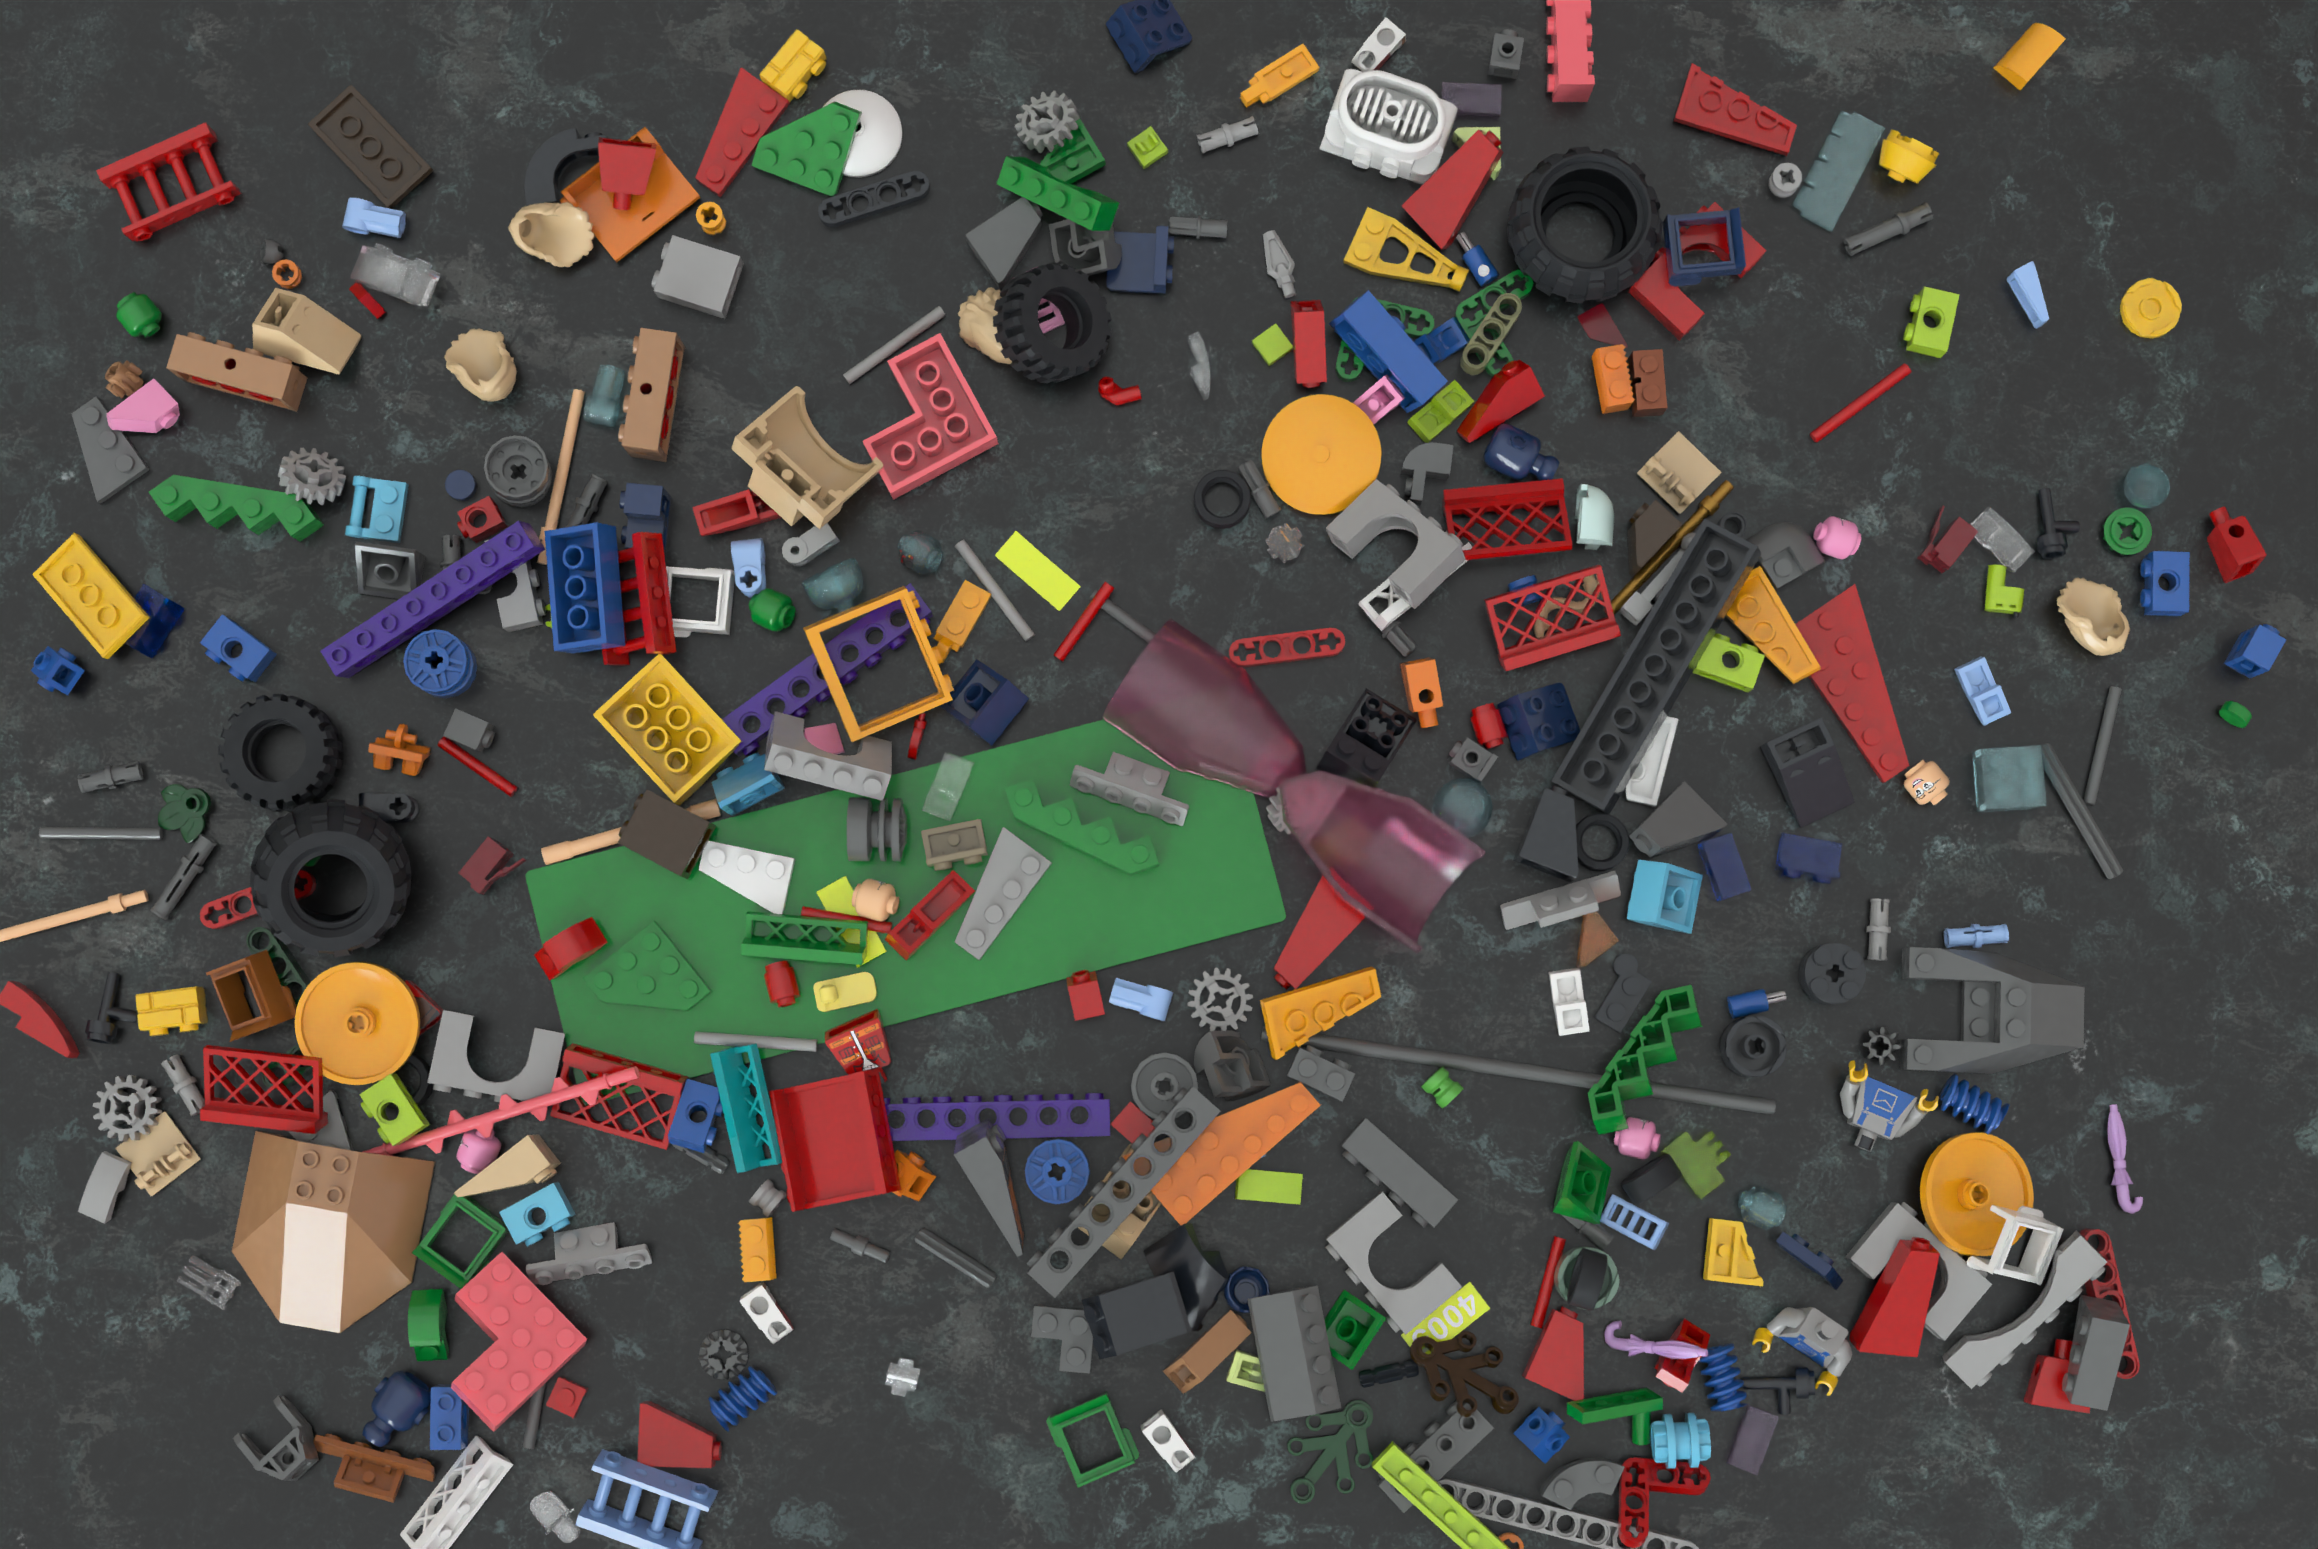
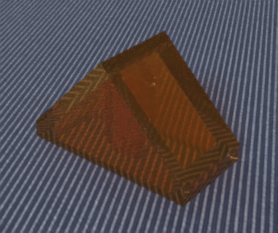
M1597 911L1582 915L1576 961L1577 968L1586 967L1619 942Z

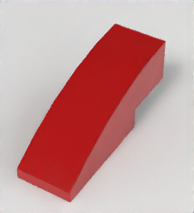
M750 489L692 507L701 536L728 532L782 518Z
M954 870L951 871L888 933L885 941L907 961L967 901L975 890Z
M8 981L0 994V1005L21 1016L15 1028L67 1058H77L80 1052L75 1041L52 1008L36 993L20 982Z

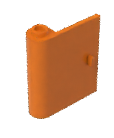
M643 127L628 139V141L656 144V154L645 194H632L630 210L613 208L614 192L602 191L599 162L560 191L563 195V198L559 200L561 203H571L573 206L582 208V211L588 213V222L593 223L591 232L594 233L595 237L616 263L701 198L665 154L646 127Z

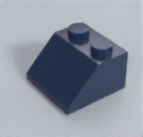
M976 659L956 684L954 691L950 692L953 700L940 705V707L992 746L1012 719L1021 711L1029 698L1008 679Z

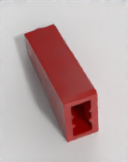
M1477 130L1402 205L1405 211L1441 249L1447 250L1452 245L1504 153L1498 147L1502 142L1490 130L1487 133L1483 130Z
M1329 869L1323 873L1273 968L1277 973L1274 979L1286 990L1290 986L1294 990L1297 989L1372 911Z
M1913 1237L1912 1240H1899L1850 1333L1849 1341L1859 1352L1918 1357L1940 1253L1930 1244L1929 1240L1920 1237Z

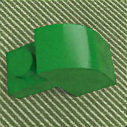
M443 1289L412 1291L408 1309V1337L410 1347H414L417 1361L448 1360L449 1347L444 1329L448 1310Z

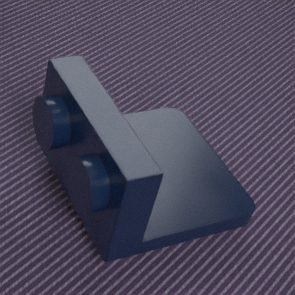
M1134 0L1122 4L1105 23L1134 73L1143 71L1156 55L1188 45L1192 40L1191 34L1170 0Z
M1157 226L1156 233L1114 232L1115 243L1122 246V257L1116 269L1107 271V288L1110 291L1166 294V283H1172L1173 265H1167L1168 254L1174 253V236H1169V226Z
M1555 683L1517 694L1497 704L1517 761L1528 758L1543 750L1575 741L1581 731L1562 683Z

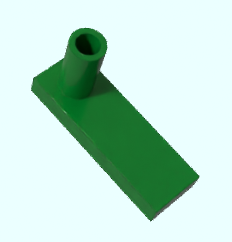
M1648 1388L1567 1402V1414L1581 1424L1632 1415V1443L1636 1445H1647L1650 1443L1651 1412L1663 1410V1397Z

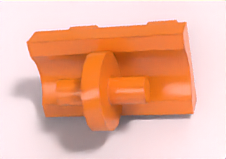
M401 723L397 731L387 730L385 738L377 737L374 743H369L368 752L373 753L374 768L390 770L393 767V759L399 758L403 759L401 772L416 776L421 771L423 761L430 756L431 747L417 745V735L408 734V725Z

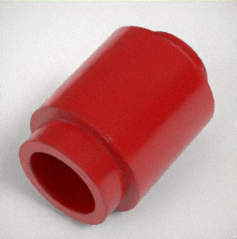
M1494 703L1472 709L1473 717L1470 719L1478 744L1480 746L1485 745L1486 749L1503 745L1502 739L1508 737L1500 711L1495 708Z
M779 961L765 966L766 973L764 974L770 1002L772 1004L777 1003L778 1008L795 1004V998L800 996L794 968L790 967L789 961Z

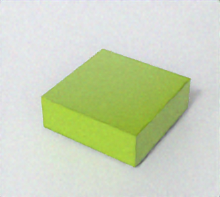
M1274 324L1252 340V344L1269 366L1293 350V345L1277 324Z

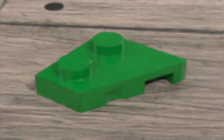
M1081 119L1075 121L1078 129L1070 131L1073 138L1063 139V147H1060L1058 144L1054 145L1053 151L1047 153L1040 165L1048 168V173L1069 184L1106 165L1104 157Z

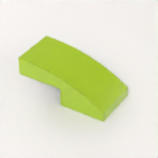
M1454 380L1434 396L1431 402L1412 416L1407 423L1425 443H1429L1462 415L1475 401Z
M1247 1169L1236 1179L1235 1199L1300 1205L1303 1174Z

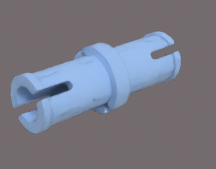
M1971 924L1970 927L1946 928L1943 935L1946 948L1958 946L1981 948L1984 944H2005L2009 941V931L2006 924L1992 926Z

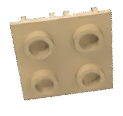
M1679 431L1637 472L1679 515L1722 473Z
M166 1111L154 1118L158 1121V1125L148 1126L151 1132L149 1135H143L139 1132L140 1140L134 1141L129 1137L127 1142L124 1141L116 1147V1150L123 1159L132 1162L130 1169L137 1177L134 1180L136 1185L141 1190L145 1188L151 1197L201 1160Z

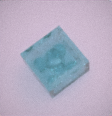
M2041 745L1985 748L1972 753L1977 812L2027 810L2047 806Z

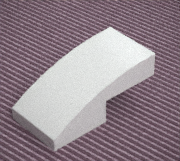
M1572 968L1548 972L1559 1036L1589 1032L1587 1007L1583 996L1580 969Z

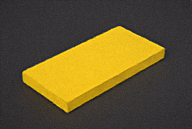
M73 533L32 574L102 658L109 659L150 618L79 534Z

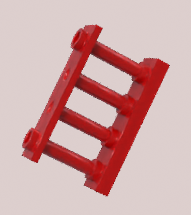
M206 122L96 170L103 184L109 189H117L131 221V225L121 229L123 234L132 242L135 240H146L153 235V232L214 205L228 204L234 200L235 196L241 194L239 188L232 181L224 183L210 151L211 144L218 142L214 130ZM193 152L199 153L213 185L212 189L197 195L182 161L184 156ZM165 164L172 166L186 198L185 201L171 207L155 173L157 168ZM138 176L145 178L159 211L144 219L128 186L129 180Z
M662 533L632 534L633 547L618 551L619 563L635 559L637 577L620 581L621 593L635 589L639 590L640 606L623 611L625 646L602 649L604 665H630L628 653L646 648L647 654H671L676 652ZM642 618L644 636L627 640L625 623Z

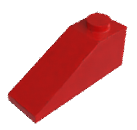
M1520 359L1505 364L1502 367V371L1493 376L1457 429L1458 435L1468 443H1471L1545 397L1531 367Z

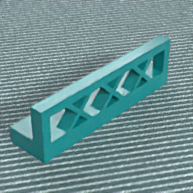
M757 1043L730 1047L711 1053L710 1056L737 1173L782 1163L775 1121ZM743 1052H748L750 1060L749 1069L744 1065L741 1054ZM750 1083L756 1087V1098L750 1093ZM757 1112L763 1118L764 1125L762 1128L757 1124ZM764 1142L769 1146L772 1158H765L763 1151Z

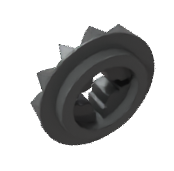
M719 1330L711 1333L704 1339L700 1345L698 1359L703 1370L710 1376L726 1380L737 1376L744 1369L748 1360V1348L745 1341L737 1333L730 1330ZM721 1341L726 1351L736 1352V1355L726 1359L725 1368L721 1359L711 1358V1355L720 1351Z

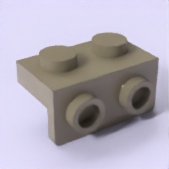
M981 819L921 831L927 866H934L935 871L953 868L952 862L964 860L965 865L982 862V856L988 855Z

